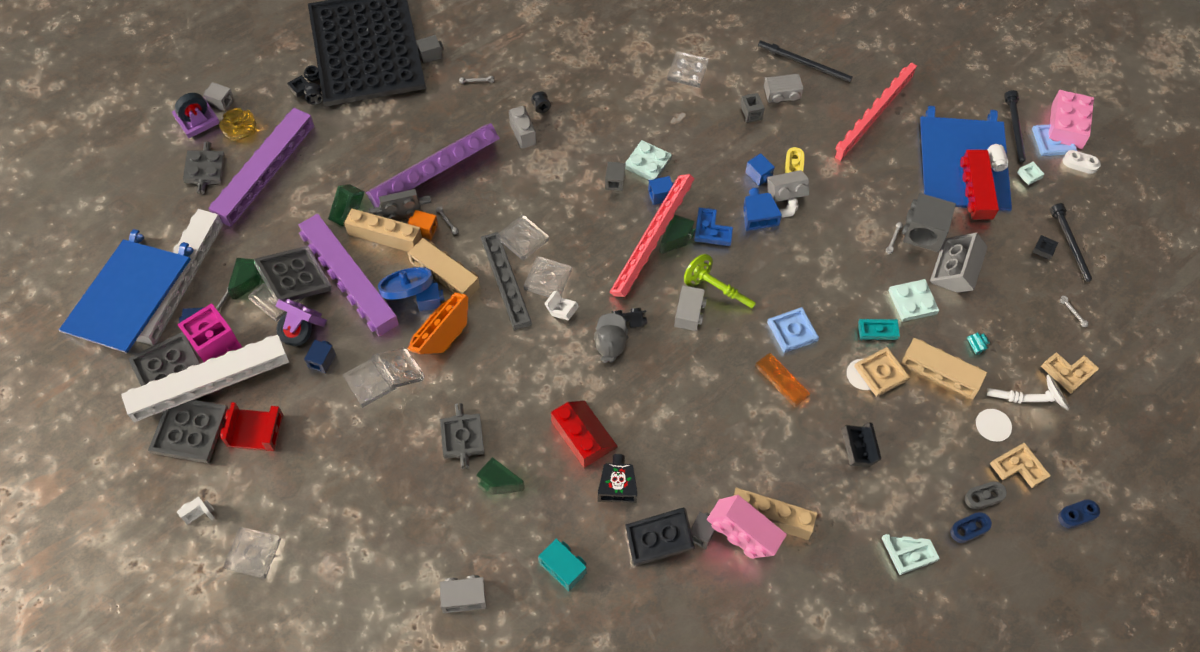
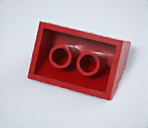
M585 400L567 402L551 411V422L584 468L618 448Z

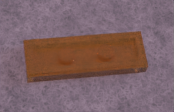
M771 353L755 364V367L794 407L809 397L810 393Z

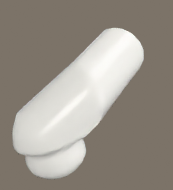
M796 198L789 199V204H787L786 208L779 209L782 214L781 218L791 217L796 213L799 208Z

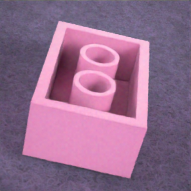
M1059 90L1052 103L1049 138L1056 142L1061 141V144L1071 146V144H1075L1076 148L1083 149L1090 137L1094 97Z
M739 495L719 499L707 518V521L712 524L711 526L714 530L725 534L730 543L741 547L744 550V554L753 559L774 556L787 535Z

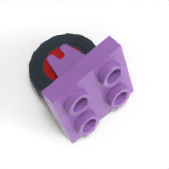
M188 93L180 97L175 104V110L172 111L174 118L188 139L220 123L207 101L198 93Z
M278 299L276 307L287 313L279 319L276 330L280 340L286 345L299 346L307 342L312 332L311 323L325 326L327 320L321 317L322 313L309 309L305 305L290 299L286 301Z

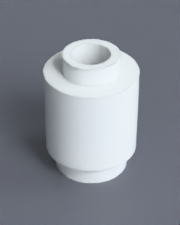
M999 144L991 145L987 149L991 168L996 172L1005 170L1008 167V158L1004 146Z

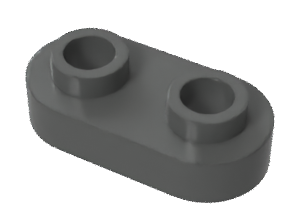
M996 481L971 488L965 495V502L972 509H982L1002 502L1007 495V491L1003 484ZM991 492L996 493L997 496H993ZM972 497L976 498L978 502H974Z

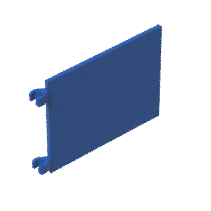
M928 106L926 117H920L924 194L956 203L955 207L968 208L969 200L965 196L966 183L963 182L964 171L963 167L960 166L961 157L964 156L966 150H987L991 145L999 144L1004 146L1007 155L1004 122L997 121V110H990V114L987 116L988 121L935 117V106ZM1008 167L999 172L992 169L999 210L1011 211L1012 202Z
M132 230L129 241L122 240L62 324L59 331L128 353L190 262L191 258L188 256L193 253L194 249L188 247V243L183 242L179 246L178 254L139 244L144 240V235L138 234L139 230Z

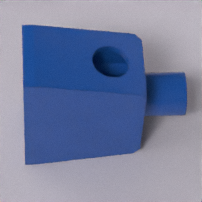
M759 188L750 189V196L745 197L743 206L746 231L779 226L782 214L770 193L760 194Z

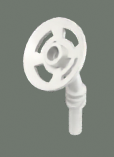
M1050 374L1047 375L1049 390L1045 392L1046 394H1023V392H1014L1013 390L1008 392L987 388L986 390L987 396L1008 399L1009 402L1013 401L1014 403L1021 404V402L1056 401L1066 410L1070 409L1063 393Z

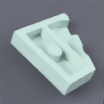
M889 534L882 536V540L899 575L935 563L940 559L930 539H913L906 536L899 538L891 537Z

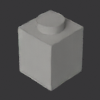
M213 82L203 94L210 107L224 112L228 110L235 100L230 88Z

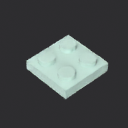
M641 140L625 162V169L648 180L657 179L672 159V154Z
M925 279L891 286L888 290L902 322L936 315L939 312Z

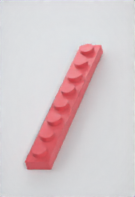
M910 63L907 68L904 67L899 77L893 79L890 88H886L881 95L882 97L880 99L877 98L872 108L866 110L864 118L862 120L859 119L854 129L847 132L844 141H840L835 148L837 150L836 159L841 161L913 78L917 65Z
M691 174L680 175L676 179L610 290L614 297H625L630 292L632 284L639 277L642 267L648 262V257L652 250L656 248L661 235L665 233L668 223L675 215V211L682 204L685 194L691 189V184L695 179Z

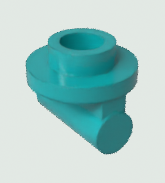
M977 332L967 337L976 355L989 348L987 344L990 341L985 333L980 334V332Z

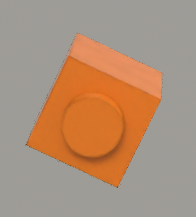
M415 210L414 215L410 216L408 224L420 227L422 238L432 240L438 228L436 215Z

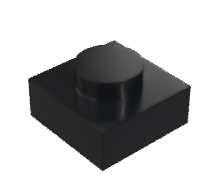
M301 75L287 84L289 89L298 98L305 94L304 87L309 83Z
M1041 235L1033 253L1050 260L1059 242Z

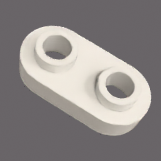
M1075 150L1068 151L1063 158V163L1067 167L1088 174L1096 173L1101 166V162L1097 157Z

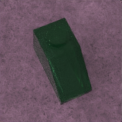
M351 184L338 186L328 219L341 226H345L344 222L351 208L356 210L360 208L365 191Z
M674 215L660 242V253H666L686 246L689 239H693L696 229L693 228L694 221Z
M236 258L227 289L233 300H237L259 286L262 277L254 265V259Z
M493 457L476 475L477 485L484 492L489 491L493 495L521 492L525 489L524 481Z

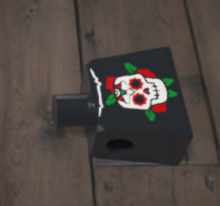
M614 454L613 463H606L603 466L598 488V502L637 503L638 493L634 467L632 464H625L624 455Z

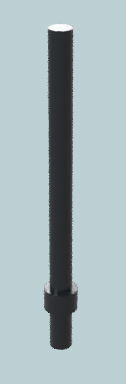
M762 40L759 41L758 47L768 50L771 54L781 55L851 83L853 76L779 48L780 46L774 43L769 44Z

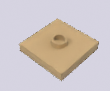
M888 347L854 365L876 397L910 379V376Z

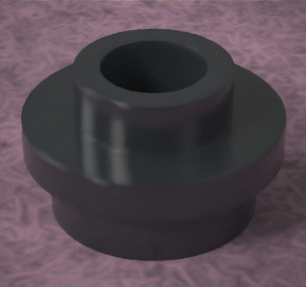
M313 65L306 67L304 78L310 82L318 80V68Z

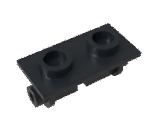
M641 308L630 309L629 313H623L622 310L611 312L622 316L625 324L629 321L630 328L644 327L647 324V318L643 317L646 310L641 311Z

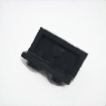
M868 422L862 427L845 425L841 428L850 466L870 467L881 460L873 423Z

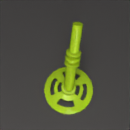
M699 255L687 267L684 275V283L687 286L696 287L706 280L723 291L724 295L727 294L731 299L735 298L750 308L755 306L756 302L739 293L738 289H735L733 286L731 287L730 284L726 285L710 275L713 265V259L710 255Z

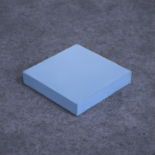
M1050 124L1033 126L1032 130L1041 156L1065 155L1070 150L1077 151L1075 144L1070 146L1061 144V141L1056 142L1050 139L1048 136Z
M803 307L772 317L767 321L783 353L819 340V336Z

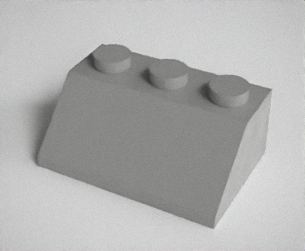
M978 233L945 239L930 279L932 284L957 293L973 291L975 289L988 247Z

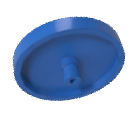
M424 267L399 270L386 276L379 282V293L385 299L407 298L421 293L430 287L433 283V276L431 270Z

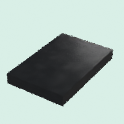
M684 507L625 524L634 566L695 549L687 511Z

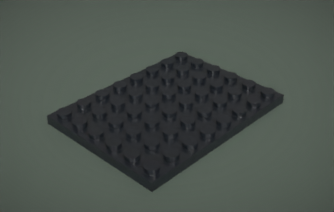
M325 0L308 3L325 107L426 89L407 0Z

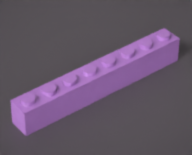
M293 107L286 114L282 122L275 127L272 134L265 139L261 147L254 152L250 160L244 164L239 173L233 177L228 186L222 190L217 199L211 203L208 208L209 211L218 214L223 224L232 227L313 129L314 123L311 115Z
M492 123L486 124L365 193L373 207H379L380 196L411 190L500 138Z
M318 213L298 224L301 230L299 232L301 239L309 243L308 247L313 254L317 253L322 267L326 266L329 269L327 270L332 280L336 279L338 281L337 286L342 293H347L348 296L346 297L350 304L357 306L358 309L356 310L362 319L366 318L368 321L366 324L371 332L375 331L380 337L398 326L395 313Z

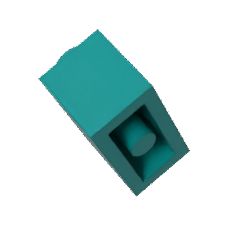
M555 539L538 556V560L562 586L570 591L587 574V564L580 556L575 557L570 552L571 548L568 544Z

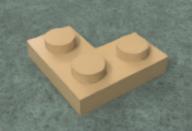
M1057 352L1041 366L1070 394L1099 370L1085 355L1071 366Z
M1025 443L990 463L1002 480L1020 472L1031 488L1050 477V474Z

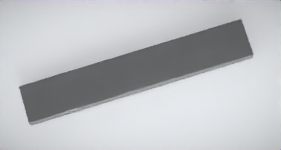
M495 232L481 236L484 250L513 330L531 326L530 316L499 233Z

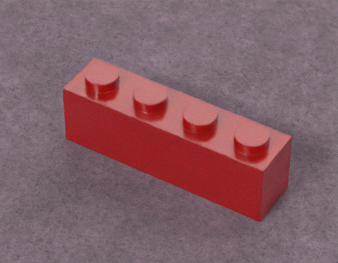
M966 150L964 156L961 157L960 166L963 167L964 171L963 182L966 183L965 196L969 200L968 212H971L972 220H993L999 208L988 150Z

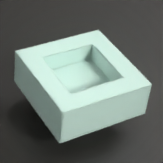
M1034 162L1019 168L1017 172L1028 185L1042 179L1044 173Z

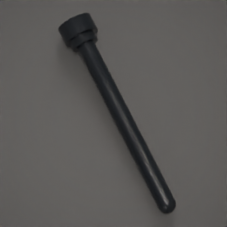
M1011 90L1004 94L1005 103L1010 106L1018 160L1023 163L1026 161L1017 110L1019 94L1017 91Z
M1063 203L1055 204L1050 208L1052 217L1058 219L1084 280L1090 282L1092 276L1065 217L1067 210Z

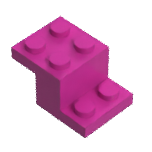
M212 303L177 324L203 362L210 358L225 355L229 351L243 348L232 329Z

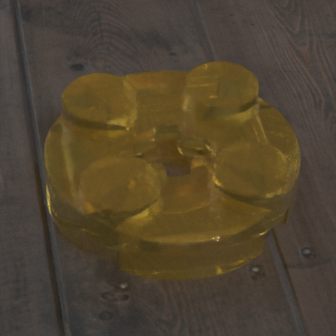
M241 108L231 109L224 113L222 121L219 122L222 133L231 141H238L256 132V121L249 110L243 111Z

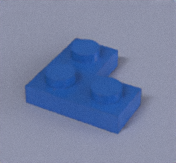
M699 207L694 241L731 246L733 227L715 225L717 210Z

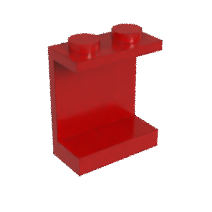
M231 402L230 409L226 411V424L221 430L220 437L227 447L275 451L283 413L279 406H271L270 411L265 412L239 409L235 402Z

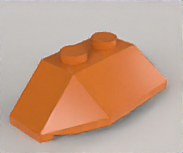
M460 293L452 294L451 298L436 308L413 335L407 349L418 354L444 353L467 325L468 296Z

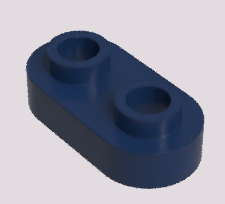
M1083 500L1064 507L1058 514V520L1062 526L1072 529L1094 521L1100 515V508L1092 500Z
M977 512L955 522L951 527L950 533L955 541L966 543L986 534L990 530L992 522L988 515ZM976 522L980 523L982 528L977 527ZM958 531H962L964 536H961Z

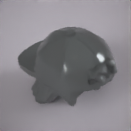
M609 313L602 315L598 320L596 332L594 333L596 349L602 355L601 360L603 363L608 361L612 363L624 351L626 340L629 338L627 336L628 328L626 327L625 320L618 314Z

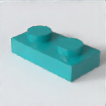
M859 319L860 340H898L900 337L898 319Z

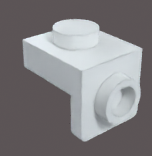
M554 291L545 302V306L552 316L568 321L579 307L577 302L562 298L558 291Z
M199 496L193 501L185 503L177 511L187 525L204 513L211 521L215 519L211 513L214 511L208 500L203 502Z

